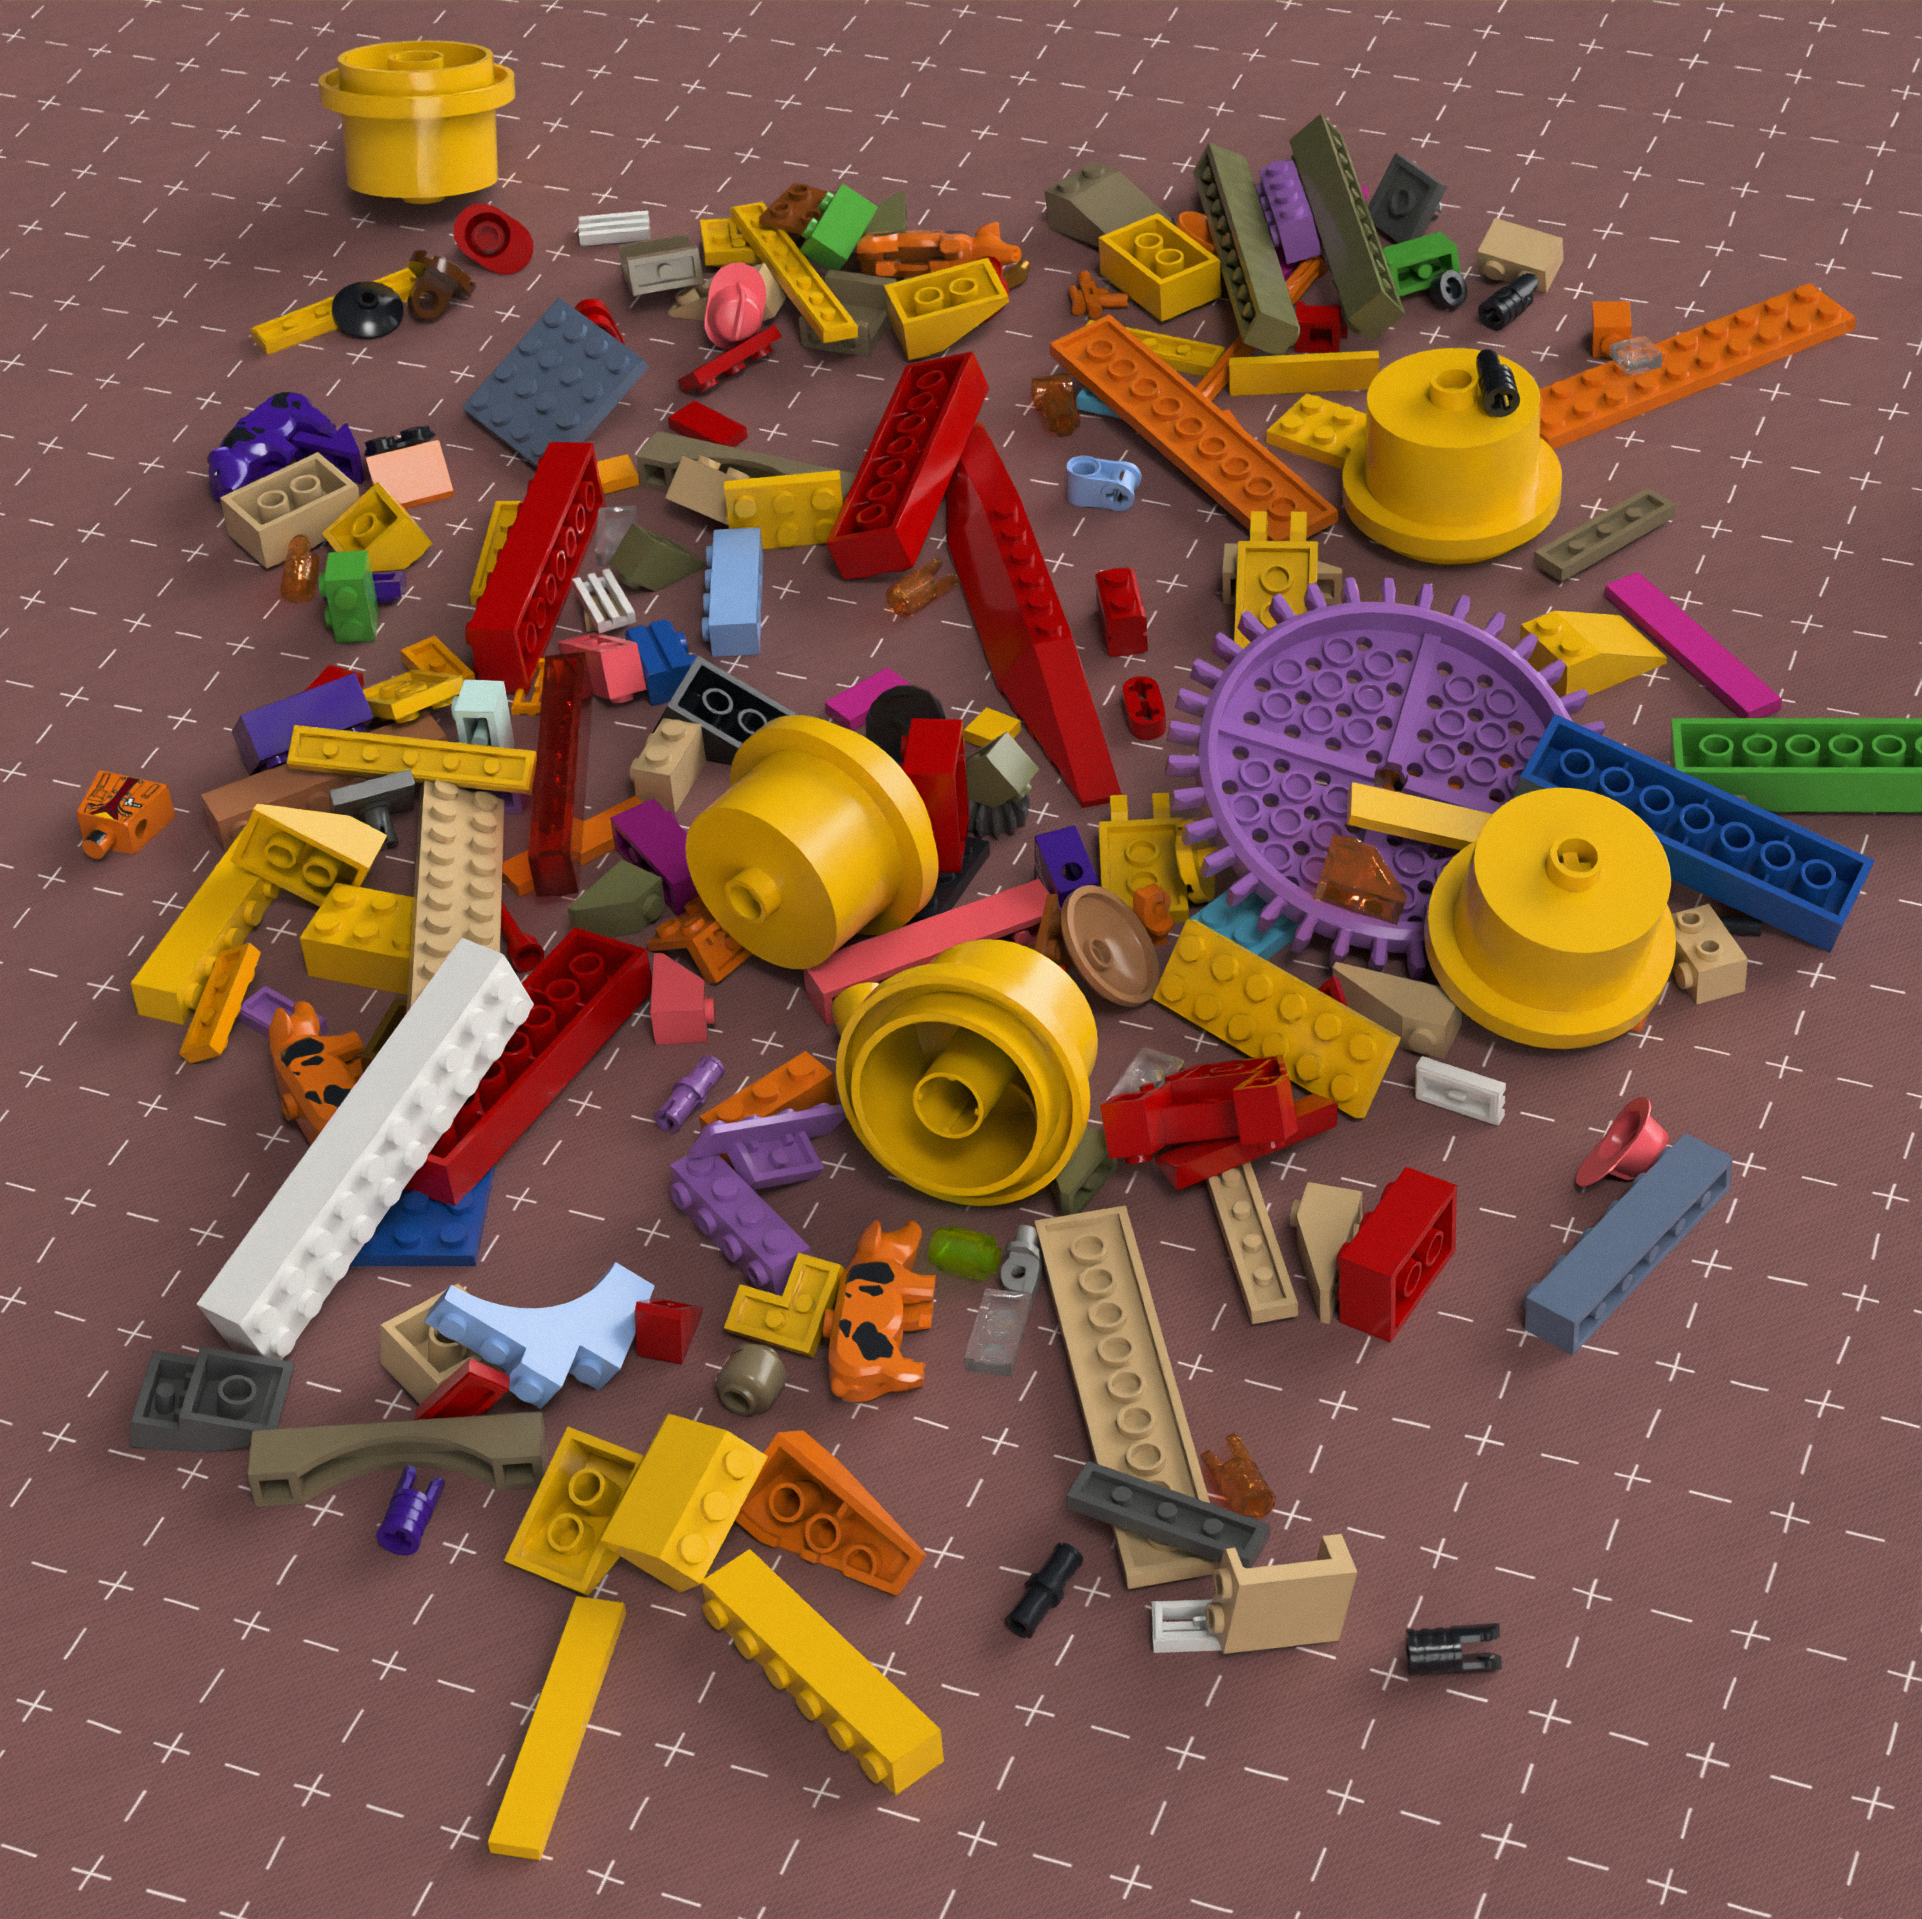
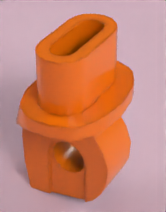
M1152 883L1134 891L1133 912L1144 925L1153 945L1164 946L1168 943V933L1174 928L1173 918L1168 913L1171 898L1166 891Z

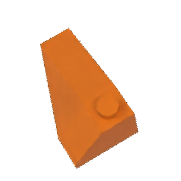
M805 1431L778 1432L763 1453L768 1458L735 1521L764 1544L774 1548H783L800 1555V1558L826 1565L843 1572L847 1577L895 1596L900 1595L927 1557V1554L844 1465Z

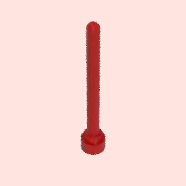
M501 900V932L508 941L507 957L517 971H532L544 960L545 952L533 935L522 933Z

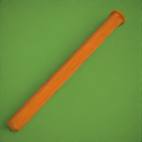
M1322 255L1301 260L1300 265L1285 281L1293 305L1316 278H1320L1326 273V260ZM1240 334L1195 388L1212 401L1229 381V358L1250 357L1256 348L1243 343Z

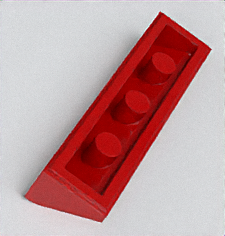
M1311 1094L1294 1101L1298 1131L1284 1140L1285 1145L1279 1148L1258 1150L1256 1143L1241 1145L1240 1137L1191 1142L1154 1157V1161L1178 1191L1336 1127L1338 1105L1335 1101L1317 1094Z

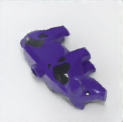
M281 392L271 396L246 417L240 418L236 426L223 438L220 447L213 449L209 453L207 458L209 484L215 501L220 503V497L285 468V465L287 466L291 459L295 457L294 453L298 451V448L291 442V439L298 431L331 438L337 432L336 425L331 423L330 419L317 408H314L309 399L302 394Z

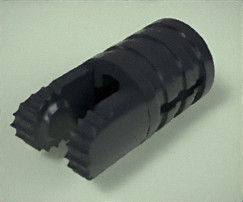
M1532 273L1522 274V276L1503 286L1483 301L1478 308V314L1482 323L1493 331H1499L1524 313L1528 306H1531L1534 297L1532 293L1538 287V277Z
M1491 349L1481 350L1476 357V367L1479 376L1478 384L1485 409L1489 414L1496 417L1510 415L1520 404V396L1513 372L1506 364H1500L1495 351ZM1505 395H1507L1509 406L1506 403Z
M1499 1623L1454 1625L1449 1628L1435 1627V1629L1420 1628V1630H1414V1628L1406 1629L1405 1645L1409 1675H1418V1673L1432 1674L1433 1672L1447 1673V1671L1457 1673L1502 1669V1660L1499 1654L1490 1652L1462 1654L1461 1643L1486 1642L1500 1638Z

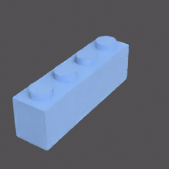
M760 527L714 530L713 545L706 546L708 569H705L706 593L703 594L705 615L702 618L703 641L711 642L712 657L760 654L764 565Z

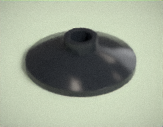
M362 281L350 284L341 289L332 302L334 322L343 332L356 338L377 339L384 337L396 330L403 319L404 307L399 295L390 287L378 282Z

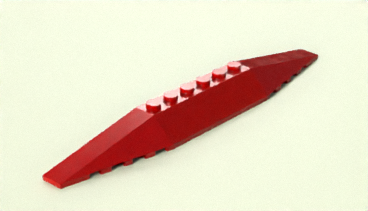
M976 422L946 489L947 547L998 692L1001 695L1005 694L1008 698L1011 710L1017 718L1023 719L1027 725L1028 734L1034 741L1038 740L1044 749V756L1051 766L1056 765L1060 771L1061 780L1081 808L1110 803V795H1122L1073 635L1021 498L983 422Z

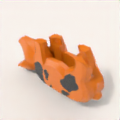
M992 222L980 227L974 237H969L962 231L904 230L866 233L857 241V261L860 262V271L866 275L880 277H917L973 262L985 256L996 257L1001 262V265L1005 266L1019 262L1022 257V251L1019 246L1009 245L1000 239L998 222Z
M299 1001L294 1004V1012L290 1016L283 1008L276 1009L271 1019L268 1037L270 1057L274 1066L276 1083L281 1094L280 1104L282 1111L288 1121L296 1120L306 1139L312 1145L363 1075L360 1055L353 1058V1056L363 1052V1044L354 1030L343 1035L321 1036L320 1022L313 1007L308 1002Z
M874 1220L858 1238L857 1251L841 1276L835 1310L826 1309L823 1338H830L828 1379L832 1393L847 1401L866 1402L885 1393L908 1391L923 1387L926 1363L913 1362V1359L904 1358L900 1351L903 1332L931 1329L934 1302L921 1301H933L936 1275H921L910 1271L916 1261L923 1235L922 1229L913 1220H908L904 1227L898 1230L882 1232L880 1222Z

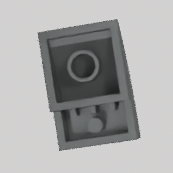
M204 1346L200 1347L197 1358L153 1350L131 1419L130 1446L152 1450L198 1452L250 1447L252 1431L278 1428L295 1362Z

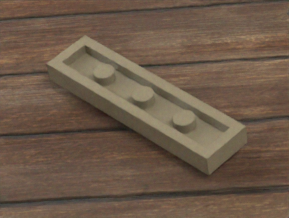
M1647 487L1535 551L1534 565L1563 582L1674 518L1676 504Z

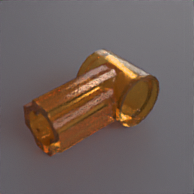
M1066 372L1031 378L1036 411L1042 410L1048 430L1056 433L1058 437L1071 436L1072 432L1080 426V415L1074 402V389L1070 373Z

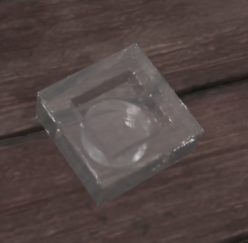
M1646 335L1611 344V358L1627 376L1642 374L1645 371L1662 367V353Z

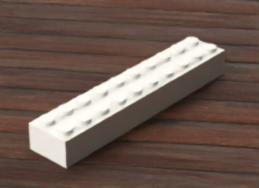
M465 938L459 940L198 1301L197 1306L234 1351L283 1360L292 1351L297 1338L310 1320L319 1313L324 1300L336 1283L346 1275L353 1259L363 1245L372 1238L376 1227L390 1207L399 1200L402 1190L417 1169L423 1166L429 1152L441 1135L450 1128L454 1117L468 1097L475 1093L480 1080L493 1062L501 1056L505 1045L519 1025L526 1021L534 1003L504 954Z

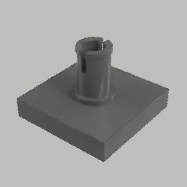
M1395 153L1368 205L1374 225L1398 243L1422 237L1429 222L1439 218L1434 212H1442L1440 201L1448 186L1406 156Z
M411 769L329 791L330 813L351 816L361 822H366L367 825L386 834L385 840L388 849L399 843L390 815L414 809L415 782Z

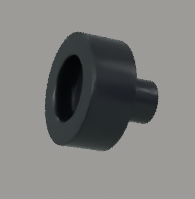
M1448 270L1433 277L1429 298L1442 309H1451L1465 302L1467 286L1464 278L1458 272Z

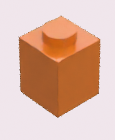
M1630 301L1592 302V357L1618 358L1630 354L1632 331Z

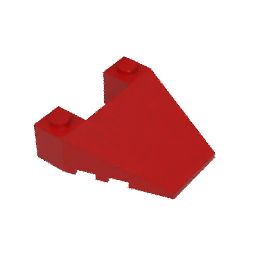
M1283 1055L1197 1064L1165 1076V1084L1156 1090L1154 1083H1147L1139 1086L1140 1092H1123L1111 1097L1100 1105L1109 1159L1125 1157L1126 1164L1150 1161L1153 1159L1152 1154L1168 1144L1240 1137L1241 1145L1256 1143L1258 1150L1275 1149L1284 1146V1140L1298 1131L1290 1078Z

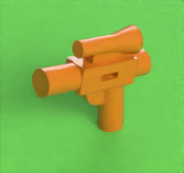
M1081 271L1077 275L1080 290H1077L1076 286H1070L1068 289L1072 300V313L1076 316L1083 315L1086 312L1092 319H1098L1103 314L1102 308H1128V293H1109L1105 288H1097L1095 281L1092 280L1091 274L1088 271Z

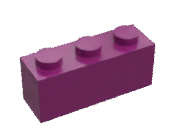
M653 798L610 817L615 850L626 862L661 877L665 904L676 916L683 914L686 911L684 906L690 900L700 895L692 881L687 864V833L679 825L673 812L670 810L665 811Z

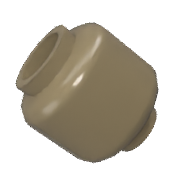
M745 1344L738 1346L731 1353L717 1375L716 1386L722 1403L732 1412L743 1416L761 1414L772 1406L785 1386L787 1372L775 1350L766 1345Z

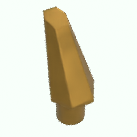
M1021 259L1016 265L1013 264L1002 273V277L1007 282L1009 290L1021 286L1028 279L1027 273L1030 271L1031 265L1027 260Z

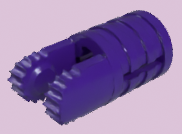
M406 1465L403 1469L390 1500L389 1508L376 1534L379 1544L389 1552L397 1555H411L418 1550L425 1528L432 1517L445 1485L444 1479L435 1476L434 1480L429 1483L425 1494L411 1489L416 1479L415 1472L417 1468Z

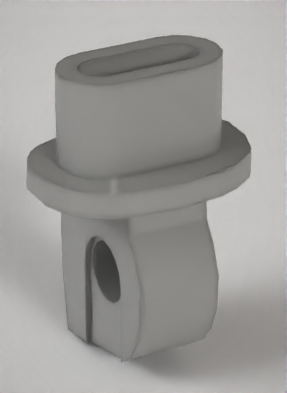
M1019 1225L1015 1241L1007 1244L1005 1251L1007 1260L1001 1268V1280L1008 1295L1035 1302L1041 1282L1042 1260L1037 1248V1232L1035 1228L1029 1225ZM1017 1274H1025L1022 1278H1015Z

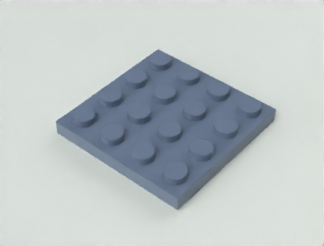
M558 297L465 402L462 408L476 421L537 467L538 459L543 457L549 442H584L650 366L643 358Z

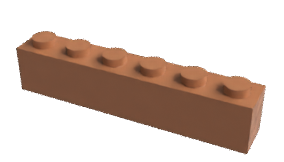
M428 710L419 713L420 716L414 720L404 723L394 722L367 732L448 741L446 734ZM284 763L200 794L207 825L226 853L248 823L256 804L330 813V790L375 778L290 769Z

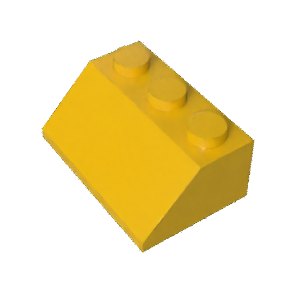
M673 1414L665 1415L597 1542L679 1593L701 1585L768 1456L727 1430Z

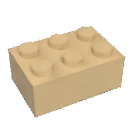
M317 452L222 496L220 500L228 535L267 569L326 541L322 532L353 505L360 496L358 486Z

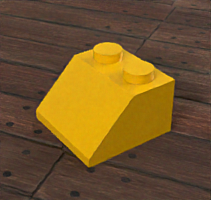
M378 481L322 532L336 552L368 550L372 572L404 570L412 562L418 560L433 544L409 513Z

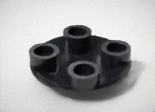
M429 425L412 427L400 431L401 439L395 440L394 436H383L366 441V450L363 454L370 457L426 443L436 434L430 431Z

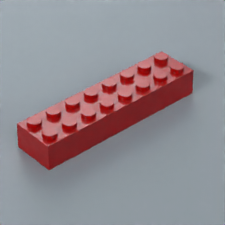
M973 351L905 366L826 541V545L844 580L858 577L865 579L875 574L891 571L903 572L914 567L989 390L988 383Z
M548 443L543 457L538 459L537 471L533 480L528 482L524 501L518 504L517 517L513 525L508 527L507 539L503 549L498 550L497 562L493 572H489L487 575L486 588L482 596L477 598L476 610L472 620L466 623L465 640L472 647L474 655L472 667L475 676H479V680L504 681L506 693H516L518 689H524L525 694L529 693L539 668V658H543L573 586L572 579H575L605 509L606 503L593 443Z
M574 927L522 982L523 987L534 1003L526 1021L519 1025L505 1045L501 1056L490 1066L480 1080L475 1093L468 1097L454 1117L450 1128L441 1135L429 1152L423 1166L417 1169L404 1189L408 1191L415 1190L428 1195L429 1198L456 1206L652 992V975L647 949Z

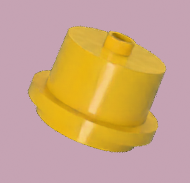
M401 41L368 45L340 54L337 58L338 68L328 71L319 77L320 104L330 111L341 113L347 185L352 190L374 196L403 198L404 202L411 204H431L443 201L444 196L460 195L487 188L498 180L496 108L508 104L515 98V76L510 68L493 63V52L488 48L451 41Z
M1442 348L1422 351L1398 359L1376 375L1367 392L1366 436L1350 451L1345 460L1342 474L1343 504L1348 516L1358 529L1374 541L1405 557L1428 563L1454 565L1485 561L1505 554L1533 539L1551 523L1561 502V465L1553 449L1540 437V391L1533 377L1515 362L1498 355L1500 364H1506L1512 370L1520 396L1518 408L1512 414L1504 417L1493 416L1485 409L1478 384L1479 376L1476 367V357L1481 350ZM1505 395L1506 403L1509 406L1507 395Z
M788 715L778 717L769 721L751 735L735 754L730 772V788L695 818L689 827L686 837V859L689 872L698 894L712 916L733 939L751 953L774 965L789 969H809L823 963L857 933L880 935L903 927L928 904L938 880V854L931 821L923 800L909 777L885 751L866 737L845 727L811 716Z
M1546 788L1522 794L1508 801L1486 821L1478 839L1463 848L1450 860L1433 888L1425 916L1424 940L1428 961L1440 986L1457 1007L1484 1028L1518 1043L1548 1049H1573L1597 1045L1626 1033L1641 1022L1658 1002L1669 978L1675 958V927L1667 904L1671 889V874L1663 846L1651 828L1634 812L1622 804L1594 792L1574 788Z
M982 939L963 942L943 951L929 964L916 966L889 977L879 984L860 1004L849 1019L838 1045L836 1079L841 1104L850 1125L865 1148L889 1172L911 1187L938 1199L962 1205L994 1206L1018 1201L1038 1192L1054 1180L1067 1165L1083 1138L1090 1113L1088 1079L1095 1065L1098 1048L1095 1020L1091 1008L1077 984L1063 969L1039 952L1026 946L1003 940Z

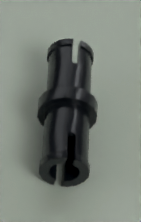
M1057 1543L1039 1572L1032 1573L1026 1580V1591L1012 1611L1005 1617L1006 1626L1015 1635L1021 1638L1026 1636L1028 1639L1031 1638L1049 1609L1055 1608L1064 1598V1587L1077 1568L1083 1563V1557L1076 1548L1067 1543Z

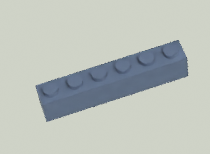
M1686 1133L1672 1147H1665L1655 1165L1646 1174L1640 1173L1626 1195L1620 1201L1614 1200L1594 1228L1588 1227L1582 1233L1578 1244L1567 1256L1561 1255L1555 1261L1551 1272L1540 1283L1536 1282L1528 1289L1523 1300V1307L1526 1309L1525 1330L1574 1355L1730 1190L1733 1156Z

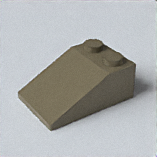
M1099 162L1086 164L1082 170L1069 177L1060 179L1056 185L1044 191L1050 229L1098 247L1100 236L1156 213H1159L1173 224V220L1120 171L1104 166Z

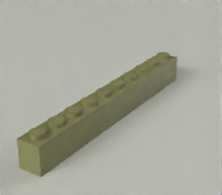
M1319 114L1289 140L1293 151L1291 159L1299 170L1297 173L1300 182L1304 185L1303 190L1307 201L1310 203L1309 207L1313 218L1316 221V232L1322 240L1319 243L1320 248L1328 258L1325 264L1334 276L1331 282L1339 292L1340 297L1337 300L1346 313L1343 319L1353 333L1358 335L1361 332L1372 342L1404 316L1405 311L1344 137L1322 114Z
M1209 142L1194 168L1193 174L1218 259H1220L1221 270L1242 341L1273 355H1284L1288 347L1294 346L1298 340L1300 326L1247 159L1244 156Z

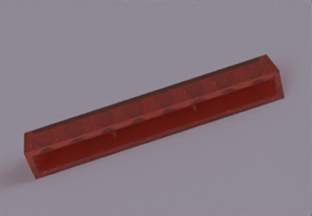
M585 652L545 656L528 861L537 897H559L566 894L579 893L593 688Z

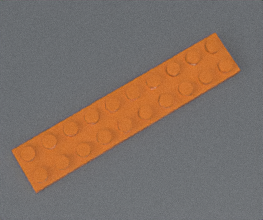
M1811 283L1801 285L1796 289L1740 309L1717 320L1679 333L1661 342L1648 345L1643 349L1618 357L1615 360L1587 369L1582 373L1539 389L1540 437L1553 450L1853 331L1855 330L1856 317Z
M1110 314L1049 343L1050 356L1249 531L1251 511H1267V541H1290L1291 512H1307V538L1338 522V510Z

